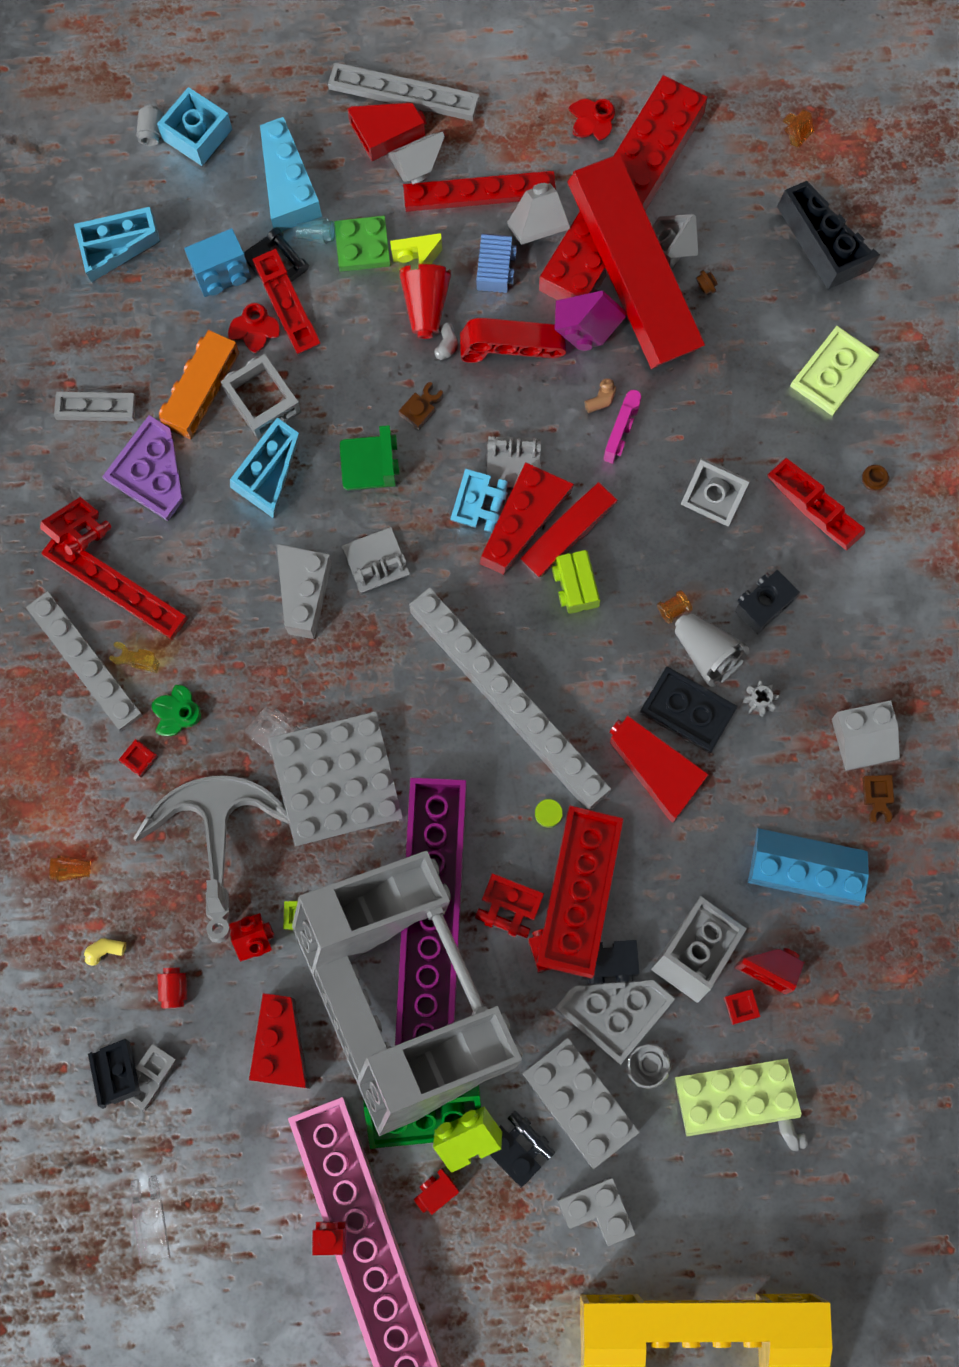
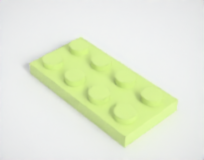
M788 1059L675 1077L686 1137L801 1117V1110Z

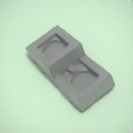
M152 1044L136 1067L141 1094L127 1100L145 1111L168 1076L176 1059Z

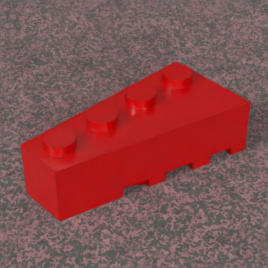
M525 462L481 555L480 564L504 575L525 550L526 546L539 533L544 524L557 511L558 507L571 494L574 484Z

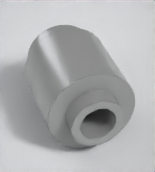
M146 105L138 111L136 135L139 137L138 141L146 146H156L162 138L157 123L164 114L156 106Z

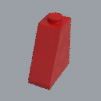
M413 103L351 106L347 108L349 122L371 161H375L389 152L425 136L424 125L427 124L425 116L421 110H416Z

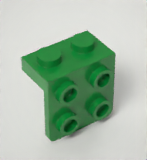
M390 425L379 426L380 436L343 439L340 441L342 484L345 490L396 486L395 475H400L398 459H393V450H398L396 434L391 435Z

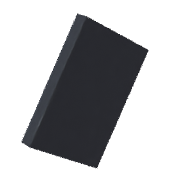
M666 666L639 714L711 754L738 706Z

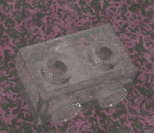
M265 707L244 732L272 757L268 738L301 729L297 726L292 729L285 722L288 719L279 710L275 709L272 712L268 707Z

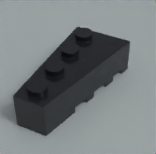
M808 181L786 189L777 208L827 289L871 271L880 254L875 249L871 250L864 243L865 239L858 232L855 234L845 224L846 220L840 214H835L828 207L830 204Z

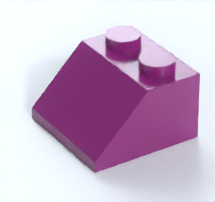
M603 290L556 300L555 330L577 349L582 351L591 350L592 347L604 344L624 320L626 311Z

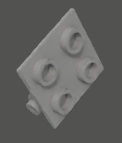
M488 436L487 475L491 476L489 487H497L498 480L502 479L509 482L507 488H513L525 462L540 468L541 438Z
M391 527L342 545L360 594L410 575L406 560L401 553Z

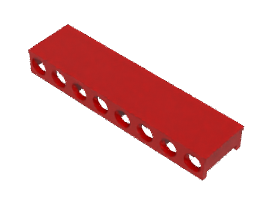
M620 154L573 171V175L567 183L651 370L705 346Z

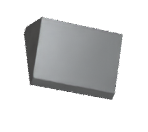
M701 458L681 505L729 527L746 493L750 480Z

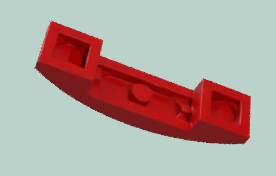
M273 249L253 258V263L297 355L320 345L318 336L310 320H308L277 250Z

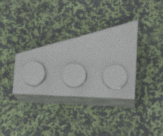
M277 544L284 626L290 635L315 639L332 567L330 556L325 553Z

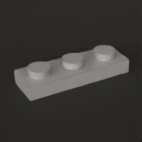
M56 392L54 417L56 420L134 421L136 396L134 393Z

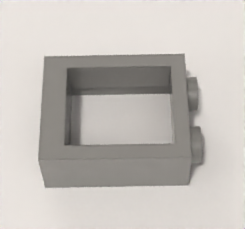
M265 354L252 358L247 362L246 366L238 371L228 373L221 381L224 392L257 439L263 437L276 418L285 423L301 413L299 402ZM266 370L286 399L254 418L235 389Z

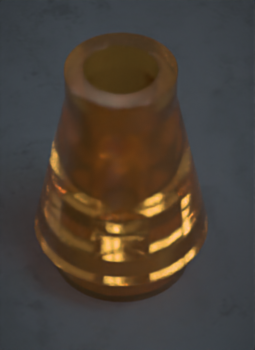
M58 855L57 858H50V880H57L58 883L90 877L91 861Z

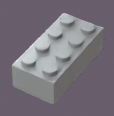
M568 1038L522 1073L523 1077L593 1169L640 1133Z

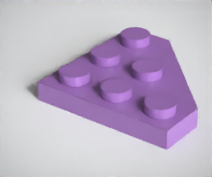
M148 415L102 477L126 495L166 521H169L183 502L173 435L169 427Z

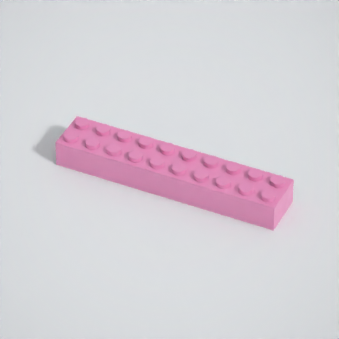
M341 1097L288 1118L323 1222L346 1221V1253L335 1255L373 1367H441L346 1097Z

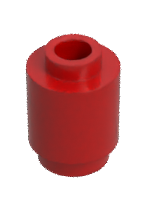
M180 967L163 968V974H157L158 1002L161 1001V1009L184 1007V1000H187L186 973H180Z

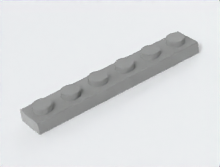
M335 62L328 82L329 90L392 104L413 103L415 108L469 121L474 120L479 102V94Z
M48 591L26 606L120 732L143 716Z

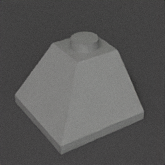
M443 132L432 133L388 153L389 158L404 182L411 180L412 184L426 179L425 174L432 171L445 137Z
M540 183L535 185L533 189L527 190L507 222L508 227L521 245L570 229L559 195L550 183Z

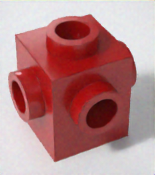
M261 913L246 916L229 924L231 942L240 962L272 951L270 939L274 938V933L270 922L264 923Z

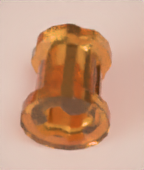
M682 590L677 591L674 597L664 603L661 601L657 603L661 616L668 624H671L675 617L685 611L689 613L693 610L689 599Z

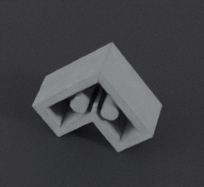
M612 1177L557 1199L569 1229L596 1218L608 1246L635 1235Z

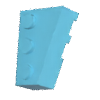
M150 207L74 224L85 272L91 282L160 242L155 217Z
M276 418L230 479L231 489L272 518H274L299 437V433L279 418Z

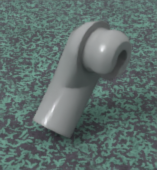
M445 323L439 327L443 340L434 351L435 356L439 360L450 358L458 347V340L451 323Z
M792 1119L778 1121L780 1133L791 1150L798 1151L808 1146L806 1135L804 1133H795Z

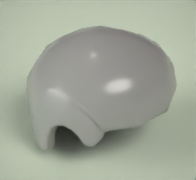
M647 1043L638 1046L628 1058V1076L638 1087L647 1089L659 1087L670 1075V1058L668 1053L658 1045Z

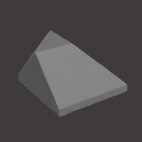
M694 214L658 217L652 228L671 270H673L680 257L698 255L697 224Z

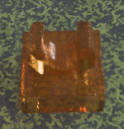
M804 109L797 116L789 113L783 119V123L788 124L784 130L789 134L790 144L797 148L814 131L812 115Z

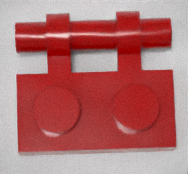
M82 497L77 498L41 521L40 529L58 544L66 539L71 542L65 546V550L69 555L77 551H84L88 548L89 543L94 540L99 541L105 537L106 532L111 530L112 527L106 520L99 524L96 521L98 520L99 512ZM86 528L88 532L81 535L79 531Z
M492 873L482 897V901L492 904L489 912L478 908L475 919L485 922L484 925L490 928L495 926L508 931V935L513 937L518 935L527 939L531 928L521 925L522 919L525 917L534 921L544 893ZM502 908L515 913L513 921L498 916L499 909Z

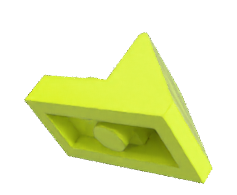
M441 233L390 241L393 262L406 263L418 258L419 264H432L443 250Z

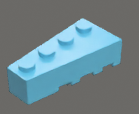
M284 117L260 125L273 229L277 227L282 232L322 217L319 200Z

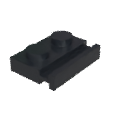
M127 1039L100 1048V1051L96 1053H88L97 1105L100 1108L104 1109L109 1104H116L141 1094L131 1044Z

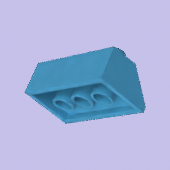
M760 828L757 829L748 883L854 906L864 903L869 877L868 851Z

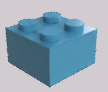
M232 228L184 248L204 298L209 295H218L224 289L233 285H242L251 278L244 253Z

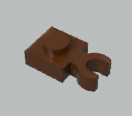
M431 382L424 386V394L422 396L414 393L398 411L399 416L418 430L435 413V407L432 404L439 403L443 398L442 390L436 395L429 394L433 388V383Z
M892 775L864 776L862 778L864 805H872L873 810L869 813V822L875 824L877 820L876 814L882 813L885 817V824H889L892 820V813L886 804L894 803Z

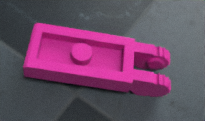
M630 390L626 394L607 443L604 461L611 464L614 463L616 455L621 457L626 444L622 440L624 433H630L634 423V418L631 417L638 413L642 396L637 390Z

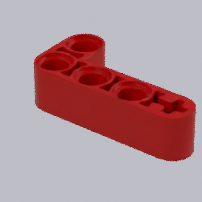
M474 318L467 322L460 333L461 360L468 363L480 362L488 353L559 358L566 354L565 338L555 330V324Z

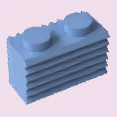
M481 234L476 280L478 291L507 293L508 284H513L514 268H510V262L516 261L517 245H512V236Z

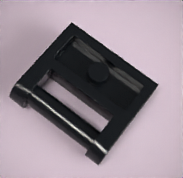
M277 227L243 253L246 262L259 277L252 259L271 251L270 248L276 244L293 265L289 270L285 267L287 275L292 282L308 270L309 264L305 259H301L283 238L284 234Z

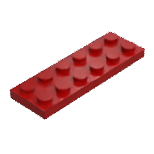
M569 806L536 965L593 978L624 818Z

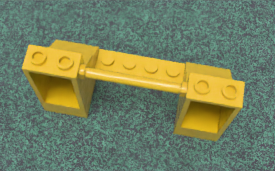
M815 1293L756 1294V1300H642L639 1294H580L581 1367H645L646 1342H651V1347L669 1348L670 1342H682V1347L699 1348L701 1347L700 1342H713V1347L729 1348L731 1347V1342H743L744 1347L758 1348L759 1367H830L832 1355L830 1302Z

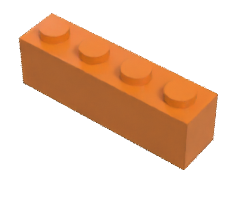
M210 330L207 331L204 337L199 339L193 358L188 359L184 366V374L180 381L177 380L174 383L171 391L172 395L168 402L163 403L160 408L159 419L161 423L181 436L190 440L193 438L222 386L221 381L229 373L239 355L236 342Z

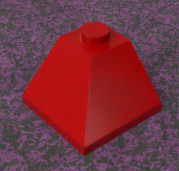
M784 948L783 951L776 949L744 958L736 964L735 969L786 995L795 990L804 962L798 959L799 954Z

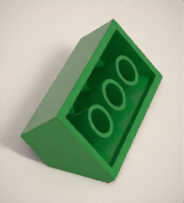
M478 1085L456 1099L447 1102L419 1120L381 1136L378 1135L363 1099L370 1149L433 1143L435 1129L441 1124L452 1122L470 1110L481 1108L480 1086Z

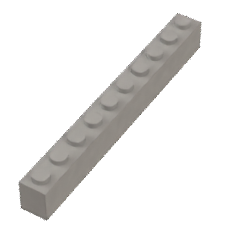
M430 587L409 604L410 612L585 809L592 810L610 794L611 788Z

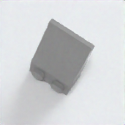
M700 896L651 970L698 1003L713 987L745 933L746 928Z

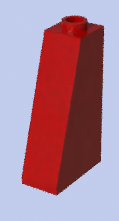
M629 716L623 722L618 720L609 732L612 734L610 744L667 818L674 823L706 780L708 774Z

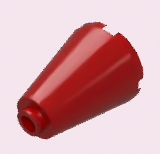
M418 264V269L411 270V265L400 269V280L412 333L417 334V338L431 339L433 334H437L439 331L451 279V270L446 271L445 266Z

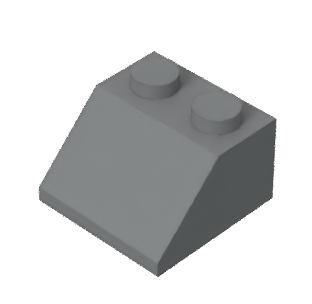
M891 700L839 711L831 719L845 771L900 759L898 724Z

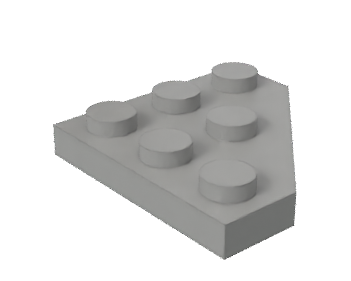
M654 980L573 986L555 1009L621 1065L673 1003L675 998Z

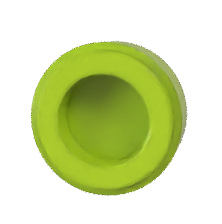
M545 799L536 806L535 819L542 827H555L562 819V808L555 800Z

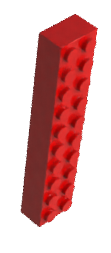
M665 75L661 77L614 154H620L645 211L703 117L708 98ZM580 211L539 278V291L556 300L597 292L608 274Z

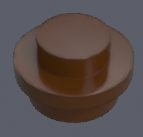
M704 270L700 271V275L696 277L700 288L705 295L709 293L714 294L716 292L715 286L718 285L711 271L708 273Z
M880 465L868 466L862 474L864 486L872 491L882 490L889 481L888 472Z

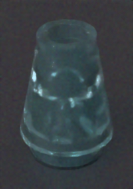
M323 218L297 223L296 237L297 239L323 244L333 242L335 238L334 222Z

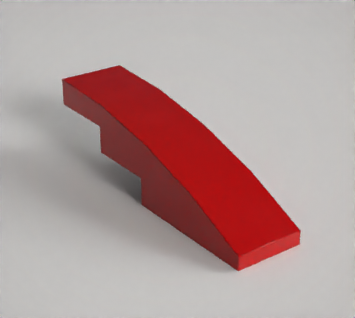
M785 458L767 474L774 485L808 519L846 551L865 534V528L845 513L844 506L825 493V487L789 459Z
M598 482L566 511L520 559L538 577H542L556 562V557L565 555L579 539H583L618 500Z

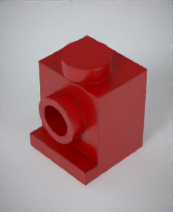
M443 1168L437 1172L440 1176L439 1179L436 1180L432 1176L419 1186L423 1192L416 1196L414 1201L423 1213L429 1211L431 1215L434 1214L460 1192Z
M346 1221L316 1222V1228L313 1230L312 1256L343 1255L346 1253Z

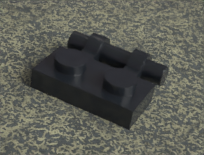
M514 1111L507 1119L515 1127L508 1133L502 1125L499 1126L502 1130L501 1150L490 1154V1156L522 1188L541 1168L534 1160L536 1155L541 1153L549 1160L556 1152L548 1145L549 1140L544 1135L541 1137L530 1126L531 1122L526 1117L522 1118ZM520 1134L533 1145L528 1152L515 1140Z

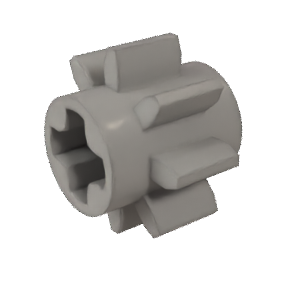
M759 681L756 686L757 688L754 689L751 686L747 688L746 691L751 696L745 697L743 703H749L751 707L749 713L757 711L763 717L766 709L774 711L776 707L771 701H776L779 695H773L771 691L773 688L772 684L766 687L762 686V682ZM765 696V700L761 701V703L756 701L757 697Z

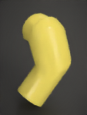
M101 938L86 948L84 952L85 962L88 965L95 966L100 962V957L106 953L123 956L126 950V942Z

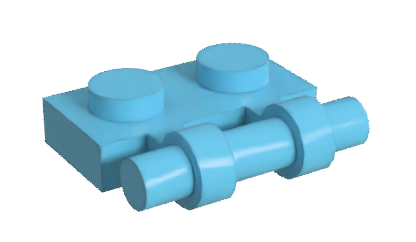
M465 469L450 520L476 528L478 520L481 518L486 520L484 531L492 533L500 517L499 514L503 501L507 499L508 492L506 490L509 482L499 479L496 488L489 487L491 476ZM486 495L493 497L489 511L482 509Z

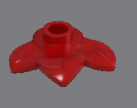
M581 99L568 107V110L578 118L573 126L574 136L585 138L593 134L598 141H601L611 133V121L615 117V107L609 100L599 99L594 102L589 99ZM603 111L607 114H599V112Z
M251 303L245 307L241 316L232 320L228 330V337L230 340L244 339L247 348L251 352L257 353L264 348L267 337H279L280 328L277 320L268 315L263 305ZM255 314L260 315L258 319H251Z

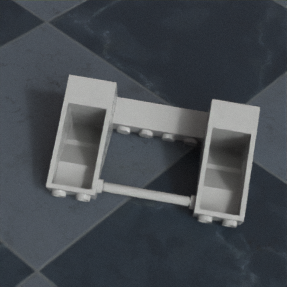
M427 851L300 895L292 924L294 933L379 1136L419 1120L484 1081L516 1069L521 1063V1057L523 1056L520 1044L517 1040L513 1041L509 1032L510 1023L504 1013L501 1014L498 1006L488 1009L487 1006L484 1007L443 917L451 899L450 891L445 883L442 884L438 876V864L435 859L430 858ZM429 918V920L434 922L473 1009L472 1016L391 1047L389 1042H384L381 1036V1022L377 1015H372L369 1007L371 1005L369 994L366 989H361L358 982L360 980L358 968L355 963L351 964V962L377 945L389 940L413 923Z

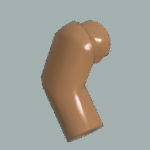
M602 380L597 397L584 401L588 413L606 408L612 404L616 394V386L613 380Z

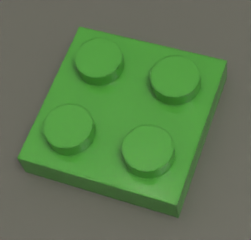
M385 216L334 221L340 272L390 267Z

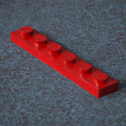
M554 171L403 184L406 212L520 202L524 193L527 190L533 189L537 184L550 183L556 190Z
M51 539L41 552L43 557L171 640L174 639L188 619L184 614L85 550L69 555L65 550V546L71 542L67 539L60 544Z

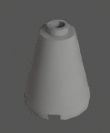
M694 613L682 615L675 623V634L705 682L711 687L716 686L714 682L717 680L723 683L730 678L743 664L744 661L741 659L743 653L747 655L749 653V647L745 643Z

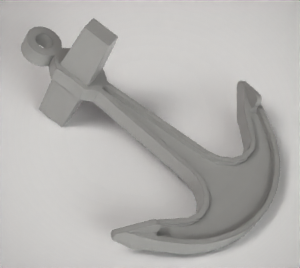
M233 776L203 777L175 788L154 806L133 838L135 841H139L162 826L174 814L181 811H193L203 818L211 879L206 880V915L211 920L207 924L206 930L208 937L215 943L227 940L231 932L228 921L230 916V895L223 887L226 830L229 815L240 806L252 805L257 806L270 816L289 824L284 805L270 791L252 781ZM215 928H223L221 933H214Z

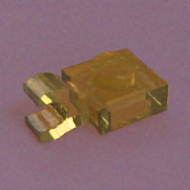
M114 642L113 646L116 649H121L122 654L119 657L110 656L109 659L113 663L127 664L133 668L153 673L158 672L160 663L154 656V653L144 649H138V652L130 651L123 643Z

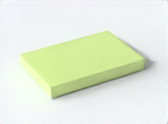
M836 326L792 381L790 387L833 416L878 359L879 354Z

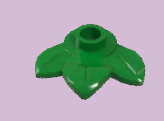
M175 685L171 696H159L151 703L153 712L157 717L161 718L155 731L161 736H175L183 727L195 726L200 721V708L193 702L192 693L185 686ZM189 709V714L184 717L185 712Z

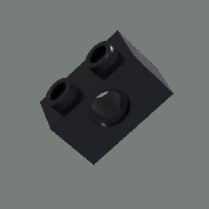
M778 569L772 575L768 572L757 581L758 587L752 593L747 590L737 600L739 604L735 612L757 635L788 608L800 594V591ZM763 595L768 596L772 604L765 605L761 603L759 597Z

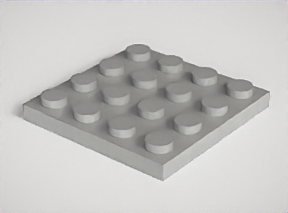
M376 712L268 738L294 846L403 819Z

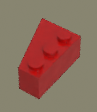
M263 993L250 1069V1081L310 1089L294 998Z

